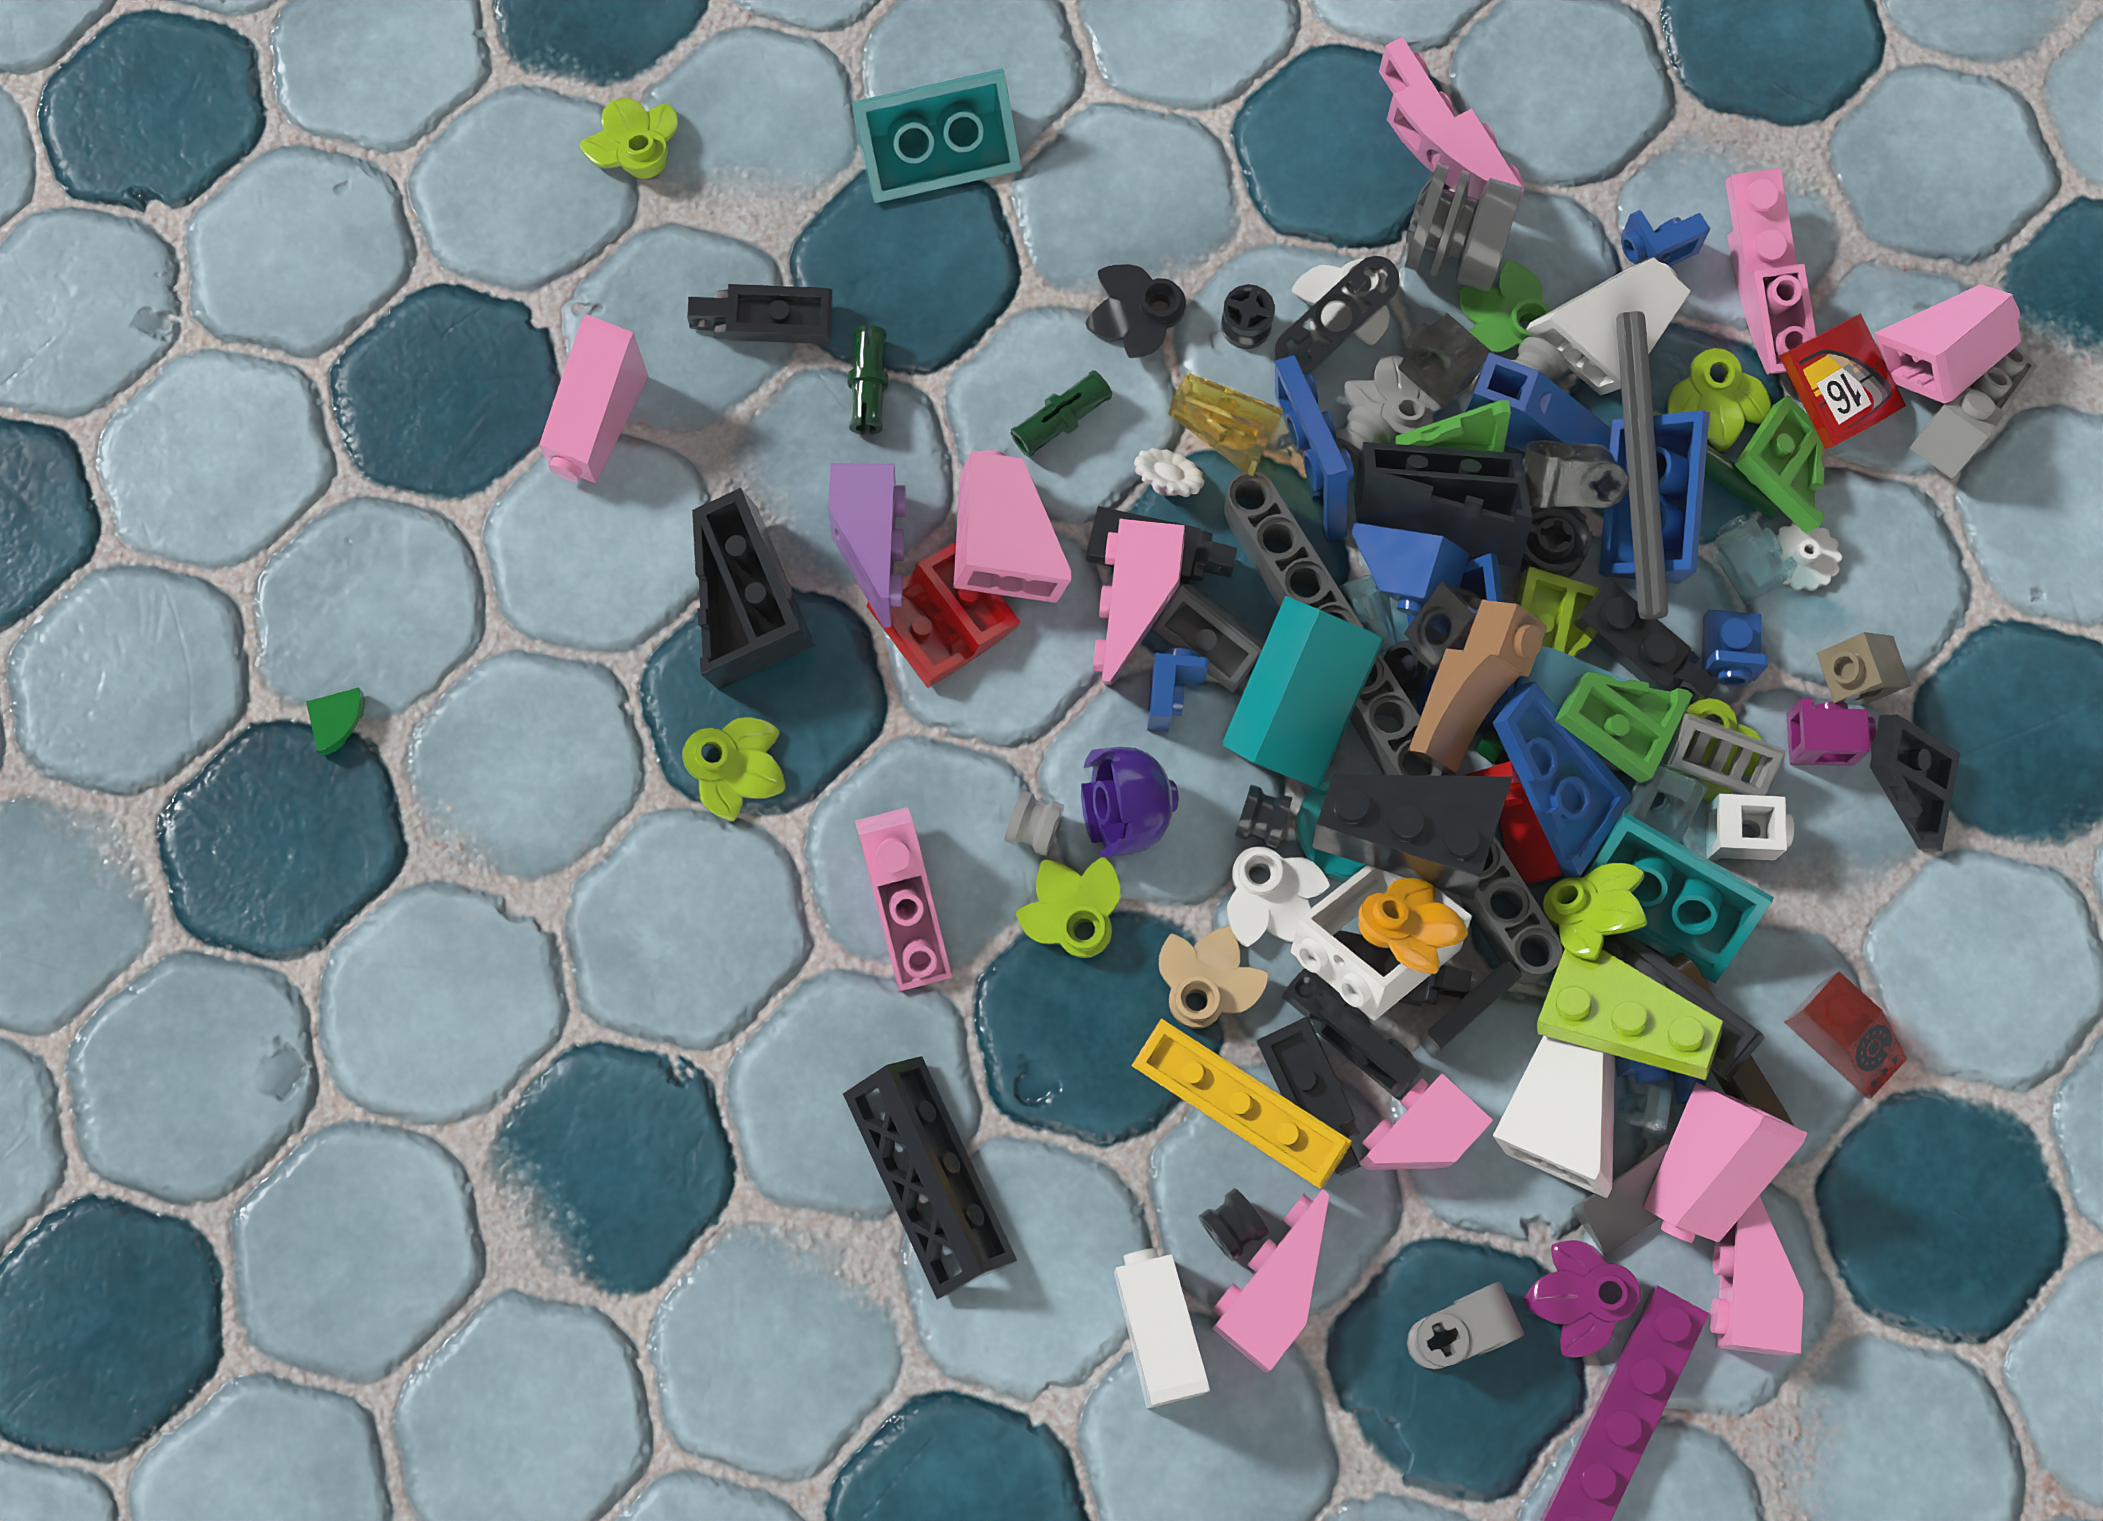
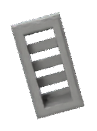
M1685 711L1661 762L1666 766L1745 795L1767 796L1786 751ZM1694 730H1696V731H1695V734H1694V736H1693V738H1692V741H1691V743H1690V745H1689V747H1688V744H1689V742H1690V740H1691V737H1692V735H1693V733H1694ZM1714 736L1717 738V741L1707 764H1701L1700 761L1710 738ZM1733 744L1738 745L1739 748L1728 773L1721 772ZM1754 751L1761 755L1749 782L1741 779Z

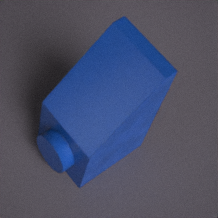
M1354 523L1352 535L1379 591L1398 601L1397 610L1419 618H1428L1429 611L1451 615L1470 553L1444 536Z

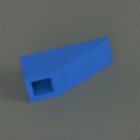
M1489 352L1473 387L1465 412L1499 400H1509L1511 414L1505 445L1607 482L1611 428L1540 371Z

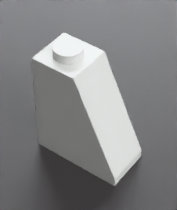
M1653 257L1620 272L1537 318L1529 324L1526 331L1533 337L1543 339L1555 346L1565 357L1568 368L1601 396L1621 389L1617 316L1623 312L1641 311L1644 313L1649 355L1691 290L1677 279V274L1671 267L1658 262Z
M1543 1036L1493 1134V1137L1505 1154L1608 1198L1612 1190L1615 1057L1609 1053Z
M1150 1248L1124 1255L1125 1266L1116 1267L1114 1275L1146 1409L1204 1395L1210 1391L1172 1254L1159 1257L1157 1248Z

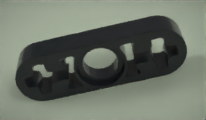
M1371 256L1362 260L1278 338L1275 345V360L1288 356L1289 350L1286 344L1292 340L1299 345L1311 335V331L1304 328V326L1309 321H1312L1317 333L1325 340L1330 341L1331 344L1323 349L1321 343L1317 340L1307 351V356L1310 359L1309 363L1303 365L1297 360L1303 374H1311L1395 296L1400 281L1399 272L1395 264L1382 256ZM1369 269L1376 274L1384 270L1388 274L1384 282L1388 290L1384 293L1377 289L1369 292L1362 299V303L1370 308L1366 312L1361 313L1356 300L1342 291L1347 286H1351L1353 293L1356 294L1366 283L1367 279L1363 274ZM1335 302L1346 305L1352 314L1350 325L1345 330L1339 332L1327 329L1321 320L1324 308Z

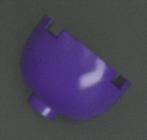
M1112 747L1091 750L1085 759L1083 767H1093L1091 782L1081 783L1083 818L1091 842L1103 843L1105 849L1099 852L1102 857L1130 855L1149 849L1165 834L1170 825L1172 812L1177 810L1179 796L1175 782L1168 778L1164 768L1153 756L1140 749Z

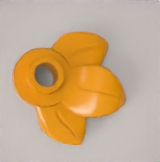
M1402 878L1393 881L1385 893L1369 895L1359 908L1358 926L1363 937L1375 946L1390 948L1400 963L1419 972L1436 974L1439 970V957L1436 949L1456 945L1468 936V930L1457 912L1445 904L1435 903L1436 889L1434 885L1425 880Z

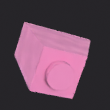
M1980 284L1875 332L1877 347L1896 385L1946 404L1958 397L2021 343L2018 326L2020 312L2013 294Z
M584 314L539 444L549 469L556 475L573 482H577L580 477L596 484L649 377L634 332Z
M972 450L959 478L954 588L1057 603L1071 581V569L1024 459L1006 456V454L997 450L981 452Z
M1696 1082L1643 1208L1663 1219L1660 1229L1674 1237L1693 1243L1697 1234L1720 1242L1803 1145L1808 1133L1738 1098Z

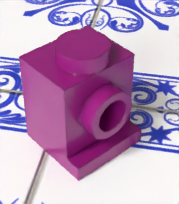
M1801 698L1786 713L1790 765L1854 766L1871 751V745L1876 736V723L1872 716H1868V709H1849L1848 704L1845 702H1825L1813 708L1812 698Z

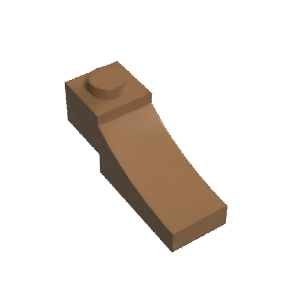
M1482 600L1464 650L1446 648L1409 751L1441 771L1457 773L1476 731L1493 705L1519 676L1529 677L1536 656L1541 650L1547 626L1518 604Z

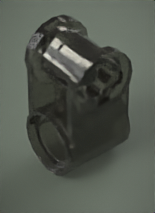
M1535 440L1527 444L1523 465L1530 505L1545 508L1560 506L1608 508L1619 503L1628 490L1626 472L1616 463L1610 450L1603 445L1560 443L1551 440Z

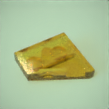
M1187 372L1173 396L1168 414L1244 473L1254 476L1280 424L1284 409Z

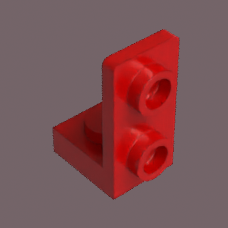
M1509 761L1465 774V776L1513 777L1500 816L1505 853L1525 885L1560 877L1562 874L1561 867L1512 762Z

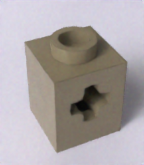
M1863 632L1816 653L1834 703L1845 702L1850 705L1864 706L1911 686L1895 639L1891 635Z

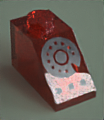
M1840 971L1821 982L1784 1021L1787 1026L1868 1100L1882 1088L1907 1060L1883 1010Z

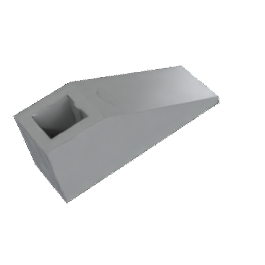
M2016 346L1958 397L1946 404L1943 403L1909 449L1953 479L1991 434L2038 365L2029 360L2026 354Z

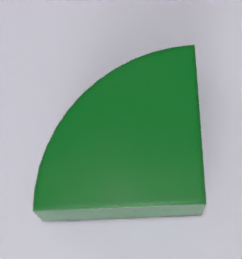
M359 687L306 701L316 749L321 756L331 754L340 749L346 743L345 740L354 731L359 719H362L365 699L364 693Z

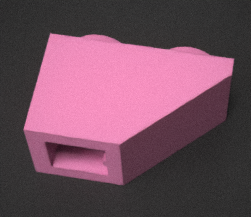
M1443 1073L1431 1085L1421 1078L1400 1101L1407 1109L1403 1116L1394 1125L1384 1118L1362 1142L1370 1151L1360 1163L1367 1170L1448 1168L1460 1158L1490 1125L1493 1119Z

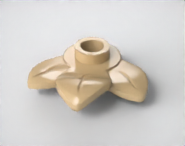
M1225 926L1206 934L1194 947L1188 941L1175 934H1170L1162 946L1159 954V971L1171 988L1169 1008L1173 1017L1180 1024L1188 1028L1201 1029L1208 1027L1217 1021L1221 1013L1238 1014L1247 1011L1259 1000L1267 986L1269 978L1267 972L1257 968L1239 967L1241 962L1239 944L1230 926ZM1191 993H1199L1205 997L1207 1005L1200 1011H1194L1187 1006L1186 997Z

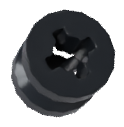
M1250 284L1238 286L1229 292L1224 301L1221 330L1224 338L1231 345L1242 349H1252L1259 347L1267 340L1271 333L1275 314V304L1272 296L1265 289Z
M1251 784L1235 837L1247 839L1254 836L1263 839L1266 846L1277 849L1293 797L1284 794L1272 797L1264 794L1261 787Z
M1236 1188L1225 1195L1224 1204L1216 1210L1207 1209L1198 1216L1209 1236L1232 1262L1243 1254V1246L1249 1241H1260L1269 1234V1230L1260 1215Z

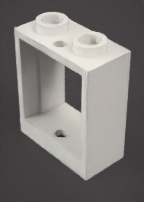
M1367 865L1299 918L1291 953L1298 958L1304 968L1318 974L1335 988L1348 1004L1358 1007L1375 1021L1431 974L1412 970L1401 963L1383 977L1333 937L1336 932L1359 915V908L1369 895L1385 893L1393 881L1405 878ZM1435 888V903L1445 904L1457 912L1468 929L1472 915ZM1463 941L1453 946L1436 949L1439 957V967L1461 950Z

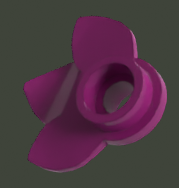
M1568 1240L1552 1244L1551 1254L1557 1271L1547 1274L1536 1281L1526 1294L1524 1303L1539 1317L1555 1324H1563L1560 1340L1563 1356H1587L1608 1345L1613 1336L1616 1322L1630 1317L1636 1311L1641 1298L1640 1285L1630 1270L1618 1264H1607L1596 1248L1588 1243ZM1614 1281L1619 1284L1622 1289V1297L1619 1302L1608 1304L1602 1300L1600 1289L1605 1282Z

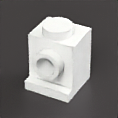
M1719 794L1706 807V849L1708 860L1718 861L1720 858L1776 860L1792 844L1794 821L1791 814H1786L1785 797ZM1742 825L1752 828L1755 838H1743Z

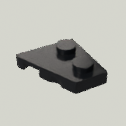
M1899 714L1879 715L1876 736L1871 745L1870 769L1918 849L1923 852L1942 851L1960 753Z

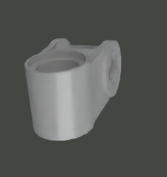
M1498 1281L1454 1301L1452 1306L1419 1320L1408 1333L1407 1347L1410 1356L1417 1364L1423 1368L1434 1370L1454 1365L1476 1354L1479 1356L1524 1336L1525 1333L1501 1282ZM1445 1332L1449 1342L1442 1346V1351L1441 1349L1431 1351L1427 1340L1431 1339L1434 1333Z

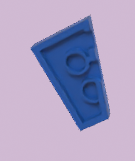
M1295 355L1275 360V397L1295 452L1303 451V464L1307 476L1306 484L1311 499L1314 500L1321 497L1323 499L1324 522H1322L1321 527L1326 541L1331 542L1347 537L1348 481L1354 480V469L1350 455L1346 449L1339 450L1335 443L1336 431L1332 417L1328 411L1321 412L1318 407V392L1312 375L1310 373L1303 374Z
M1533 681L1519 685L1494 720L1493 725L1514 766L1565 878L1581 876L1633 796L1590 746L1555 721L1560 710L1538 684Z

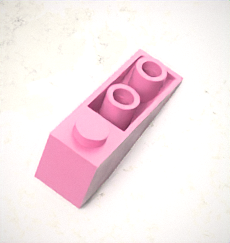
M1120 519L1118 533L1108 532L1105 564L1114 565L1112 586H1102L1099 610L1100 618H1109L1106 640H1096L1093 671L1103 672L1102 682L1104 685L1114 684L1180 586L1185 541L1184 525Z
M906 807L855 820L899 992L952 978L909 808Z
M1323 1189L1313 1201L1305 1194L1302 1195L1283 1219L1291 1229L1278 1245L1268 1238L1248 1264L1256 1273L1246 1286L1241 1290L1233 1283L1212 1309L1220 1317L1212 1329L1265 1373L1271 1371L1307 1324L1329 1201V1194Z
M1759 1195L1722 1238V1241L1715 1243L1712 1266L1714 1274L1720 1275L1719 1298H1714L1710 1307V1331L1717 1333L1716 1348L1778 1356L1800 1354L1804 1294Z

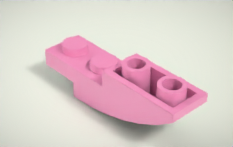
M1403 37L1385 45L1379 73L1393 93L1387 121L1415 157L1432 173L1435 171L1437 162L1449 165L1445 184L1455 191L1462 170L1470 171L1469 197L1478 199L1489 178L1523 187L1521 200L1524 192L1522 177L1518 169L1511 163L1507 164L1497 148V140L1490 126L1486 123H1481L1473 109L1454 117V109L1450 99L1444 92L1437 91L1429 78L1428 68L1423 57L1418 52H1412Z
M1776 168L1733 174L1725 180L1733 231L1727 235L1744 315L1758 356L1767 375L1784 373L1787 371L1779 355L1816 337L1805 264L1797 265L1782 169Z

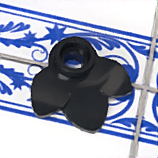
M1112 265L1098 270V279L1109 298L1104 300L1089 315L1085 323L1086 328L1103 340L1118 341L1124 339V348L1128 358L1145 357L1154 353L1163 345L1167 329L1179 323L1184 316L1186 298L1181 288L1169 279H1152L1143 268L1136 265ZM1162 301L1169 306V309L1166 311H1156L1152 309L1151 305L1154 302Z

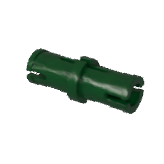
M865 325L854 329L853 369L848 372L847 379L848 387L852 389L849 429L861 435H866V423L870 425L871 435L882 431L883 391L888 388L889 379L887 372L884 371L887 332L881 327L870 325V338L866 336Z
M1092 370L1089 372V375L1060 396L1053 393L1045 399V406L1017 427L1014 426L1010 429L1012 439L1027 457L1033 456L1037 450L1062 432L1070 434L1078 428V421L1103 402L1112 398L1113 394L1108 383L1097 371Z

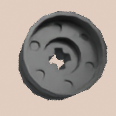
M1437 162L1435 171L1420 190L1405 237L1406 263L1404 268L1416 272L1423 249L1435 253L1429 276L1436 278L1447 258L1451 257L1458 259L1456 284L1489 293L1513 224L1523 187L1489 178L1478 199L1469 197L1470 171L1462 170L1456 191L1452 192L1443 189L1450 166Z

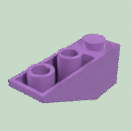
M831 463L828 503L831 537L883 627H891L892 606H902L903 577L902 574H894V561H904V529H895L896 517H906V485H896L895 464Z

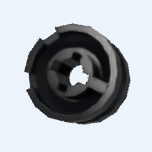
M1548 500L1536 504L1531 508L1532 522L1519 570L1523 572L1531 566L1570 578L1579 570L1592 546L1593 531H1590L1586 523L1587 517L1577 507L1565 501ZM1547 535L1555 536L1560 541L1556 549L1549 548L1550 542L1546 539Z

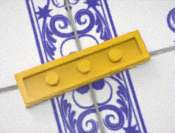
M1163 1019L1159 1021L1132 1064V1067L1319 1189H1324L1353 1142Z

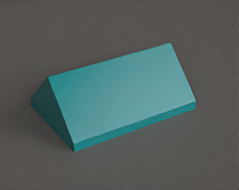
M1003 68L852 102L857 141L874 203L1022 170Z
M1285 596L1221 745L1255 764L1320 788L1385 638Z
M1626 812L1615 823L1583 875L1585 877L1595 868L1609 863H1626L1640 868L1644 873V878L1631 893L1639 901L1647 918V925L1628 931V933L1668 957H1672L1677 953H1684L1693 961L1701 975L1715 984L1769 908L1774 898Z

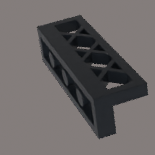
M922 1056L885 1065L842 1093L936 1299L948 1296L977 1278L999 1271L1017 1261ZM877 1088L886 1105L884 1121L875 1118L865 1097ZM895 1141L905 1146L910 1157L907 1172L899 1169L893 1158ZM919 1193L929 1198L934 1209L931 1224L922 1220L916 1208ZM942 1245L953 1250L962 1270L961 1273L950 1279L940 1260Z

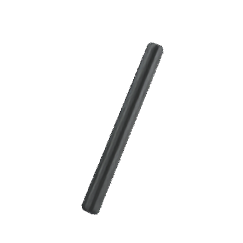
M1632 311L1619 314L1616 318L1638 612L1641 619L1652 620L1667 616L1668 600L1646 320L1643 312Z

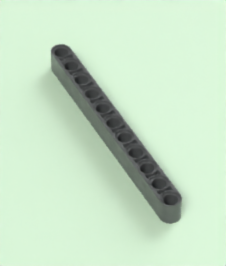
M1246 471L1235 476L1228 486L1224 505V517L1279 608L1285 596L1363 628L1268 477L1257 471ZM1243 496H1252L1262 506L1255 510H1247L1241 507L1236 500ZM1279 539L1288 546L1289 550L1281 554L1268 551L1263 543L1266 540ZM1298 582H1306L1316 590L1317 594L1310 598H1302L1292 591L1291 585ZM1378 653L1369 674L1372 685L1363 688L1350 717V722L1383 775H1408L1404 770L1403 762L1414 759L1422 762L1427 767L1430 776H1457L1456 773L1441 771L1409 751L1420 716L1381 654ZM1381 714L1390 715L1398 721L1400 730L1394 733H1386L1379 729L1374 718ZM1494 835L1485 862L1486 870L1482 872L1473 900L1460 895L1459 897L1470 915H1472V918L1500 963L1510 962L1522 974V977L1517 982L1532 985L1541 982L1558 966L1562 957V944ZM1494 897L1508 899L1514 906L1515 918L1502 919L1492 911L1490 899ZM1525 943L1538 946L1545 957L1544 966L1533 967L1527 964L1521 957L1520 946Z

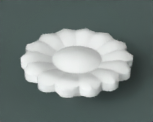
M1151 448L1149 451H1141L1134 460L1136 474L1142 476L1141 480L1144 483L1152 485L1154 491L1164 496H1176L1179 494L1183 497H1188L1190 493L1198 494L1200 488L1204 485V480L1202 479L1203 472L1196 467L1194 462L1187 460L1182 454L1173 453L1167 449Z
M1794 522L1790 527H1781L1778 530V535L1772 537L1770 540L1771 549L1766 555L1771 562L1770 571L1778 575L1781 584L1790 585L1795 591H1800L1803 588L1808 591H1815L1818 586H1827L1831 582V577L1836 576L1839 572L1837 564L1842 559L1841 553L1837 550L1839 543L1836 539L1830 537L1828 529L1817 527L1808 534H1805Z

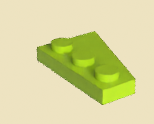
M1564 949L1537 1021V1032L1547 1037L1706 1080L1722 1034L1723 1021L1604 950H1601L1596 960H1587L1574 956Z

